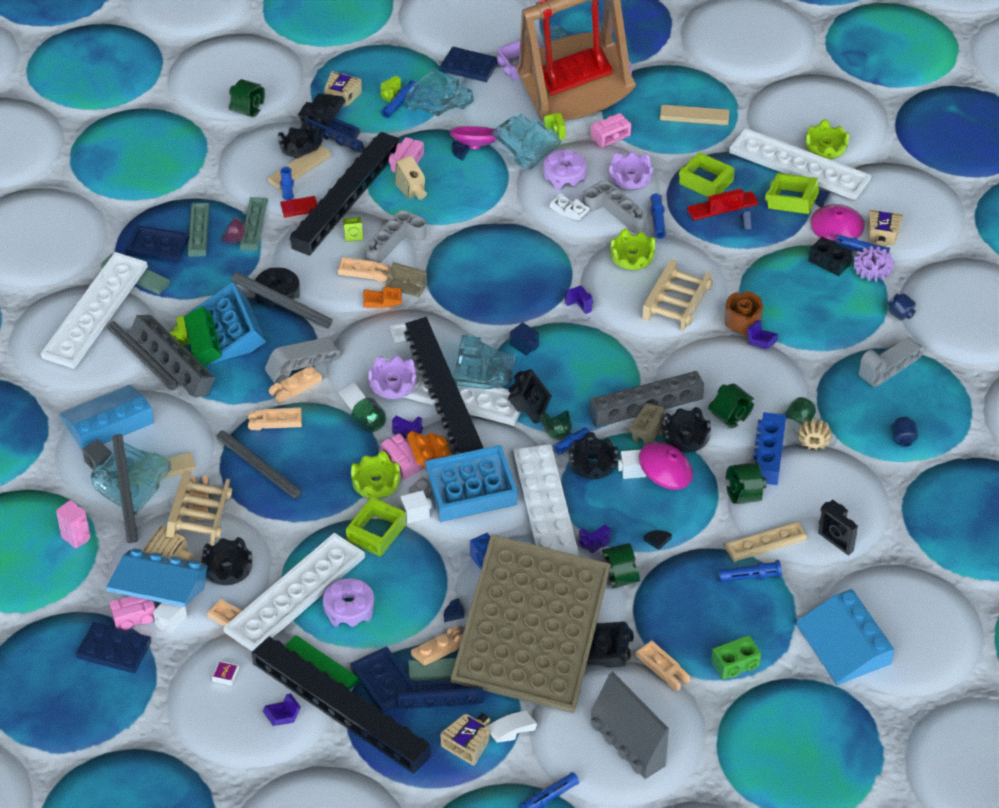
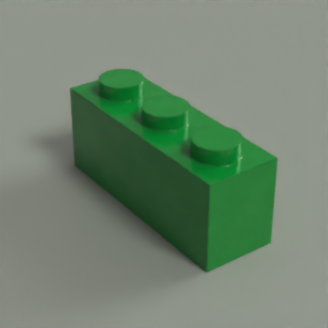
M203 306L185 315V326L189 337L187 341L191 346V354L203 366L222 357L213 315Z

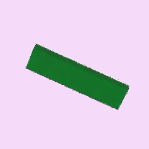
M297 635L284 645L290 651H295L305 661L313 663L320 671L328 673L336 682L344 684L348 690H351L359 682L356 675Z

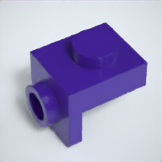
M582 285L567 290L565 292V304L569 306L577 303L581 310L588 314L592 312L593 298L591 294L587 293Z
M756 320L748 328L747 335L750 345L769 349L778 341V334L762 330L761 321Z
M397 415L392 419V433L395 435L401 434L404 439H407V435L411 431L421 434L423 431L422 418L419 416L413 422Z
M605 524L589 534L584 528H581L579 530V544L593 554L601 547L604 548L608 545L611 529Z
M290 693L286 694L282 703L265 705L263 713L273 726L294 723L301 707Z

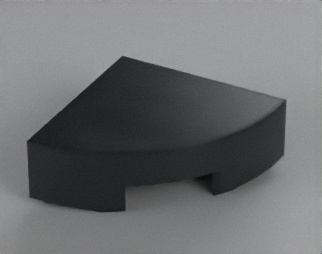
M661 530L651 531L644 535L643 540L660 550L672 539V534Z

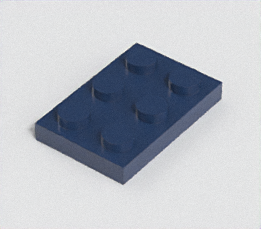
M452 46L440 65V71L488 82L498 65V61L495 56Z
M137 225L125 249L126 254L178 263L189 240V235L183 232Z
M93 622L76 652V656L81 660L135 674L152 641L150 636Z
M387 646L350 663L351 670L358 677V680L381 712L398 705V693L418 692L414 683Z

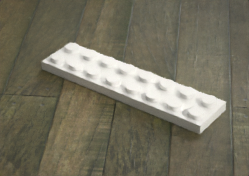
M747 128L744 129L730 147L729 153L781 173L818 178L819 187L853 200L858 198L871 178L870 174Z
M115 252L43 349L41 357L75 369L147 269V262Z
M414 366L417 374L416 386L410 394L403 398L434 405L436 402L434 399H430L428 393L429 386L423 382L422 370L419 371L417 366ZM453 376L469 415L515 426L521 411L518 412L508 400L510 394L508 389ZM392 378V379H390L389 381H392V382H393V381H396L397 379Z
M551 444L513 449V457L534 545L580 556Z
M333 533L224 626V633L253 651L268 636L273 638L323 595L329 585L340 580L365 558V552Z

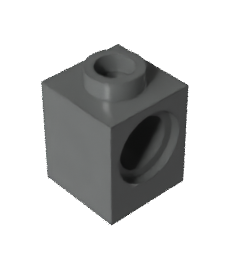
M99 440L88 444L82 449L84 462L97 475L114 466L112 452Z

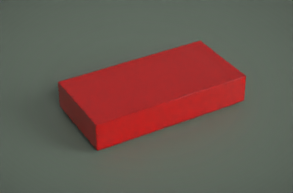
M315 196L280 202L284 218L309 214L318 205Z

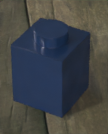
M522 322L510 331V345L527 356L538 348L539 333Z

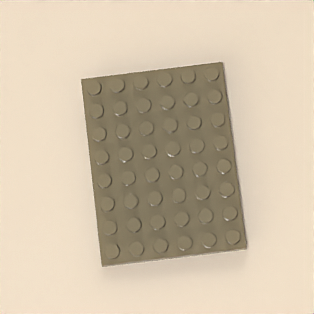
M491 534L450 682L472 688L482 687L484 691L575 713L611 564Z

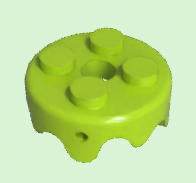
M827 119L822 120L818 126H810L805 136V147L808 152L827 159L842 156L848 148L849 132H844L840 125L836 128L831 127Z
M625 228L621 230L617 238H613L611 241V259L616 265L624 269H643L649 266L655 258V239L653 236L648 238L642 231L632 235Z
M383 451L374 457L365 455L358 465L356 463L352 464V485L355 491L363 497L369 499L371 497L375 499L388 497L400 486L401 472L399 464L391 462L387 453ZM374 477L381 478L378 481L372 480Z

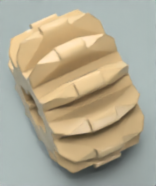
M813 418L811 421L805 420L804 424L800 425L798 438L802 446H807L808 450L815 448L817 451L818 447L824 449L829 444L832 431L829 428L828 422L823 423L822 419L815 421Z

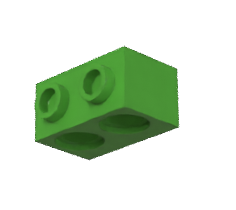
M750 635L712 649L711 663L722 680L736 677L740 673L748 670L752 671L760 666L761 652Z

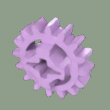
M870 246V250L863 248V253L858 251L857 256L854 257V269H856L857 275L861 274V279L867 277V281H870L872 278L877 282L878 278L884 280V275L890 276V272L893 271L894 259L891 258V253L886 254V249L880 251V247L873 249Z

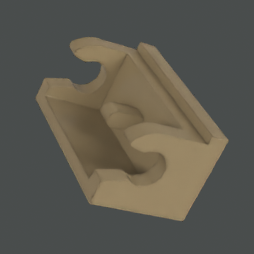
M395 262L392 263L386 276L389 278L386 287L400 288L402 293L420 297L427 286V271Z
M647 403L644 405L629 428L635 443H638V437L643 439L644 446L654 442L663 428L665 416L663 407Z

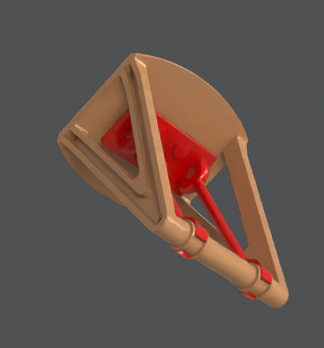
M541 0L536 5L522 10L520 58L515 68L541 122L544 121L545 115L561 113L564 121L597 113L619 102L636 87L630 73L620 0H604L601 32L599 30V0ZM590 1L593 32L576 34L551 42L550 17L556 12ZM541 18L544 46L539 48L534 20ZM613 26H614L616 46H615V44H614V42H613V40H612Z

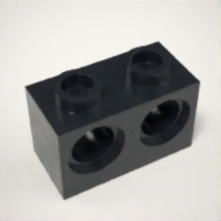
M821 237L810 248L808 261L840 276L851 265L852 251Z

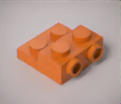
M414 431L407 435L416 463L425 467V461L452 455L450 453V446L442 435L430 432L425 436Z

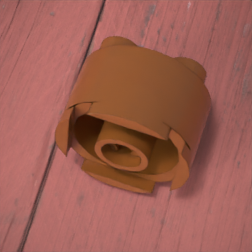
M744 291V294L735 292L728 297L725 310V325L740 332L742 335H747L748 328L756 320L762 323L763 304L762 299L757 294Z

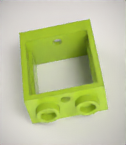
M698 152L680 169L679 184L706 197L720 194L734 181L735 168ZM701 168L718 177L711 182L694 174V172Z
M777 173L775 179L771 181L769 191L765 195V201H768V209L809 214L819 193L818 178ZM781 190L804 193L802 198L779 195Z
M371 497L346 528L347 541L381 557L406 526V512L386 504L382 500ZM373 515L393 523L382 538L363 529Z

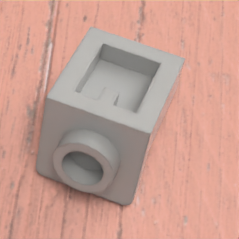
M426 467L422 470V477L409 487L410 494L423 491L426 498L432 496Z

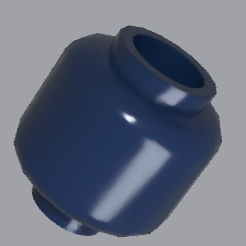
M897 293L888 303L890 306L889 312L900 321L906 318L910 320L916 313L914 310L916 307L915 301L905 293L900 295Z
M909 417L897 418L891 425L893 441L902 447H909L917 440L916 423Z

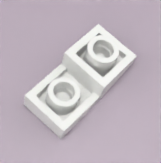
M562 193L551 201L549 205L556 212L574 220H580L590 211V208L578 199L571 201Z
M354 382L338 392L341 399L348 405L356 418L366 415L373 409L371 403Z
M521 711L502 717L489 724L488 727L490 728V735L496 742L515 740L517 733L535 730L537 723L527 711Z

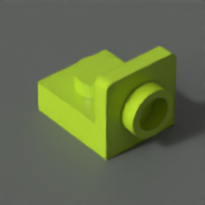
M396 75L381 83L380 95L383 100L389 103L394 98V95L398 94V91L401 89V78Z
M561 113L545 115V130L553 129V132L557 133L559 140L566 139V125Z
M361 217L343 218L345 240L347 242L363 240Z
M184 316L176 317L177 325H174L175 331L169 333L182 345H188V334Z

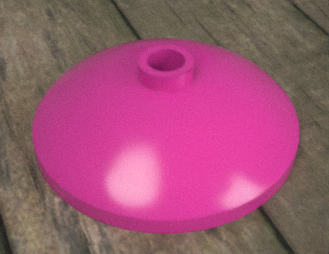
M480 126L454 127L450 129L449 133L458 142L470 146V149H480V146L489 145L501 137V131Z
M830 204L817 209L813 213L811 228L819 238L824 237L835 243L837 234L849 238H859L864 231V220L856 210L849 206Z
M650 442L641 449L639 453L640 466L653 482L672 490H680L690 484L693 478V469L688 458L679 449L664 442Z

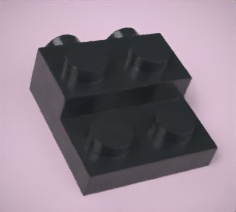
M318 93L313 102H306L302 106L298 116L301 122H304L305 118H309L329 127L346 100L343 96Z
M532 369L519 371L514 376L516 380L514 385L508 389L510 393L508 400L518 412L525 411L534 424L539 423L552 395Z
M832 499L830 502H825L821 507L818 534L849 556L854 552L858 525L853 520L847 518L848 510L842 504Z
M625 621L596 624L587 664L603 663L605 667L626 666V660L631 658L629 642L633 641L634 634Z

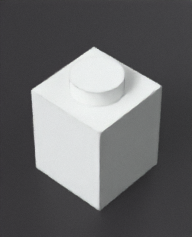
M641 450L621 451L620 460H617L618 471H622L623 479L646 477L639 463V453Z
M423 491L400 496L401 510L406 512L407 524L430 518L429 509H432L430 498H426Z
M161 603L153 611L155 625L169 633H172L187 618L186 607Z

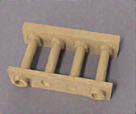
M670 259L643 305L642 319L649 321L652 315H656V313L681 321L680 331L684 332L687 325H691L693 314L706 291L712 287L711 271L708 270L704 278L680 272L677 269V261ZM678 278L697 284L699 287L697 290L672 283V281ZM672 290L692 296L693 298L688 302L665 293ZM659 303H670L686 308L684 314L659 307Z
M183 470L168 519L166 537L174 538L176 530L184 529L210 534V545L214 546L216 538H220L222 526L219 525L226 500H230L233 488L229 487L230 479H226L224 488L193 483V480H190L191 472ZM193 490L208 494L221 496L220 501L192 496L190 495V493L187 492H191ZM188 503L217 508L218 510L217 514L189 509L184 504L188 505ZM188 516L214 521V524L211 527L185 522L180 517Z

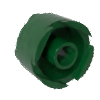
M240 79L229 90L231 95L229 110L249 117H256L261 110L258 109L259 105L264 103V87H261V84Z
M737 384L721 385L717 396L709 404L708 409L726 426L735 428L739 426L736 424L740 420L744 422L752 412L754 407L752 400L754 398Z
M752 462L728 466L726 480H729L730 486H726L731 502L733 504H744L762 501L763 489H766L767 482L766 478L761 475L759 463Z
M630 543L602 549L604 561H607L605 563L611 564L609 575L612 577H609L612 589L640 581L638 566L636 567V559Z

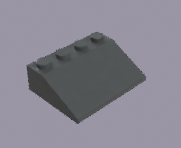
M611 672L591 710V725L604 736L609 745H613L618 750L621 758L626 759L637 774H641L644 779H647L666 766L669 728L614 672Z

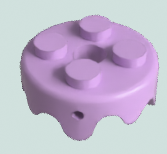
M573 150L554 151L544 159L545 180H550L556 189H561L565 183L576 186L580 180L585 181L586 161L581 154Z
M619 152L615 153L609 165L611 181L618 187L630 190L643 188L648 185L653 176V166H651L649 155L645 153L642 156H638L635 152H630L627 156L622 157Z
M378 356L373 367L369 369L370 387L375 394L383 398L397 399L407 396L414 390L417 383V374L412 359L404 361L400 357L394 356L391 360L385 361L382 356ZM392 378L397 379L396 381H393V382H392V381H389V380L392 379Z
M344 578L333 582L325 590L323 610L333 626L337 627L341 622H344L354 627L363 620L369 622L372 618L375 604L374 593L364 581ZM348 597L354 599L351 602L344 601V599Z

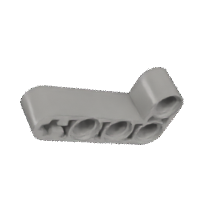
M601 181L584 190L583 204L589 207L590 211H596L604 207L633 233L645 231V211L611 182Z
M405 210L397 212L365 245V260L381 263L405 237L415 241L424 240L426 238V220Z
M329 337L278 347L271 353L265 371L274 384L280 383L290 376L292 370L333 362L340 356V351Z
M907 337L880 355L873 350H868L861 359L859 376L871 386L877 387L917 361L922 356L924 348L910 337Z

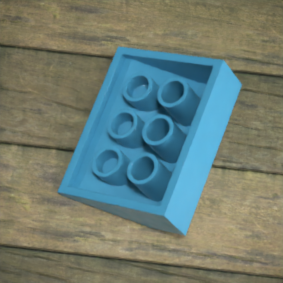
M234 282L190 311L192 312L203 306L213 315L222 357L211 362V364L251 353L266 343L245 292Z
M130 385L59 413L81 450L96 440L105 444L112 441L113 435L121 434L125 436L154 423L151 406L145 397Z
M501 445L425 461L431 492L440 522L517 505L518 491Z
M131 549L122 556L106 586V591L185 607L205 589L207 565H203L196 560L184 561L176 556L164 557L160 553L154 552L149 554L144 553L141 549Z
M853 589L832 596L796 621L797 627L836 685L892 664L893 646Z

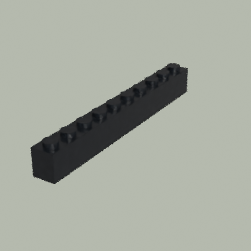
M380 132L373 138L370 145L355 159L351 167L347 168L344 175L328 190L325 197L320 199L318 205L310 211L305 220L301 221L299 227L291 233V249L308 256L316 250L389 164L390 155L396 152V147L399 143L398 137Z
M427 316L405 323L406 331L403 332L405 340L410 342L411 354L417 358L415 360L417 368L423 372V382L429 386L428 393L430 399H434L436 402L434 403L436 413L442 416L440 418L442 427L448 430L447 438L449 443L455 447L453 448L454 455L484 449Z
M268 636L252 651L253 665L411 773L415 774L430 758V744L427 740L413 734L408 727H403L393 717L385 715L375 705H370L364 701L359 694H354L344 684L333 680L328 673L320 671L313 663L305 661L295 651H290L284 647L280 641Z

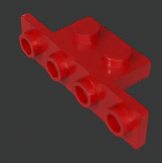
M740 188L708 196V202L688 206L687 211L693 220H698L758 205V200L752 191L744 193Z

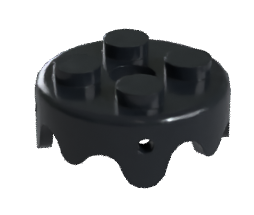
M304 121L299 129L290 127L287 136L283 132H279V146L284 155L300 158L319 149L322 144V135L318 126L313 129L308 121Z
M280 267L268 268L255 279V281L291 299L294 297L299 298V278L289 269ZM255 293L257 303L262 300L269 308L279 305Z
M694 407L691 411L679 408L672 416L669 413L665 414L662 428L663 439L667 444L676 447L681 452L700 450L705 447L710 439L711 422L704 419L702 411L698 407ZM688 431L690 434H683L682 432Z
M588 432L583 439L573 441L572 447L569 450L570 468L578 476L586 479L604 478L610 475L616 468L618 447H614L609 438L599 440L596 438L595 433ZM593 458H596V459H597V461H590V460H588V459H593Z
M237 537L233 541L221 538L214 546H211L209 543L204 545L201 564L207 565L206 578L218 585H233L243 581L250 574L253 566L252 552L247 549L241 537ZM225 562H231V563H232L230 566H223V565H222V564L225 563Z

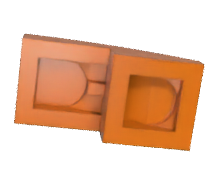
M384 286L382 292L364 289L362 294L363 307L385 308L400 305L402 303L401 289Z

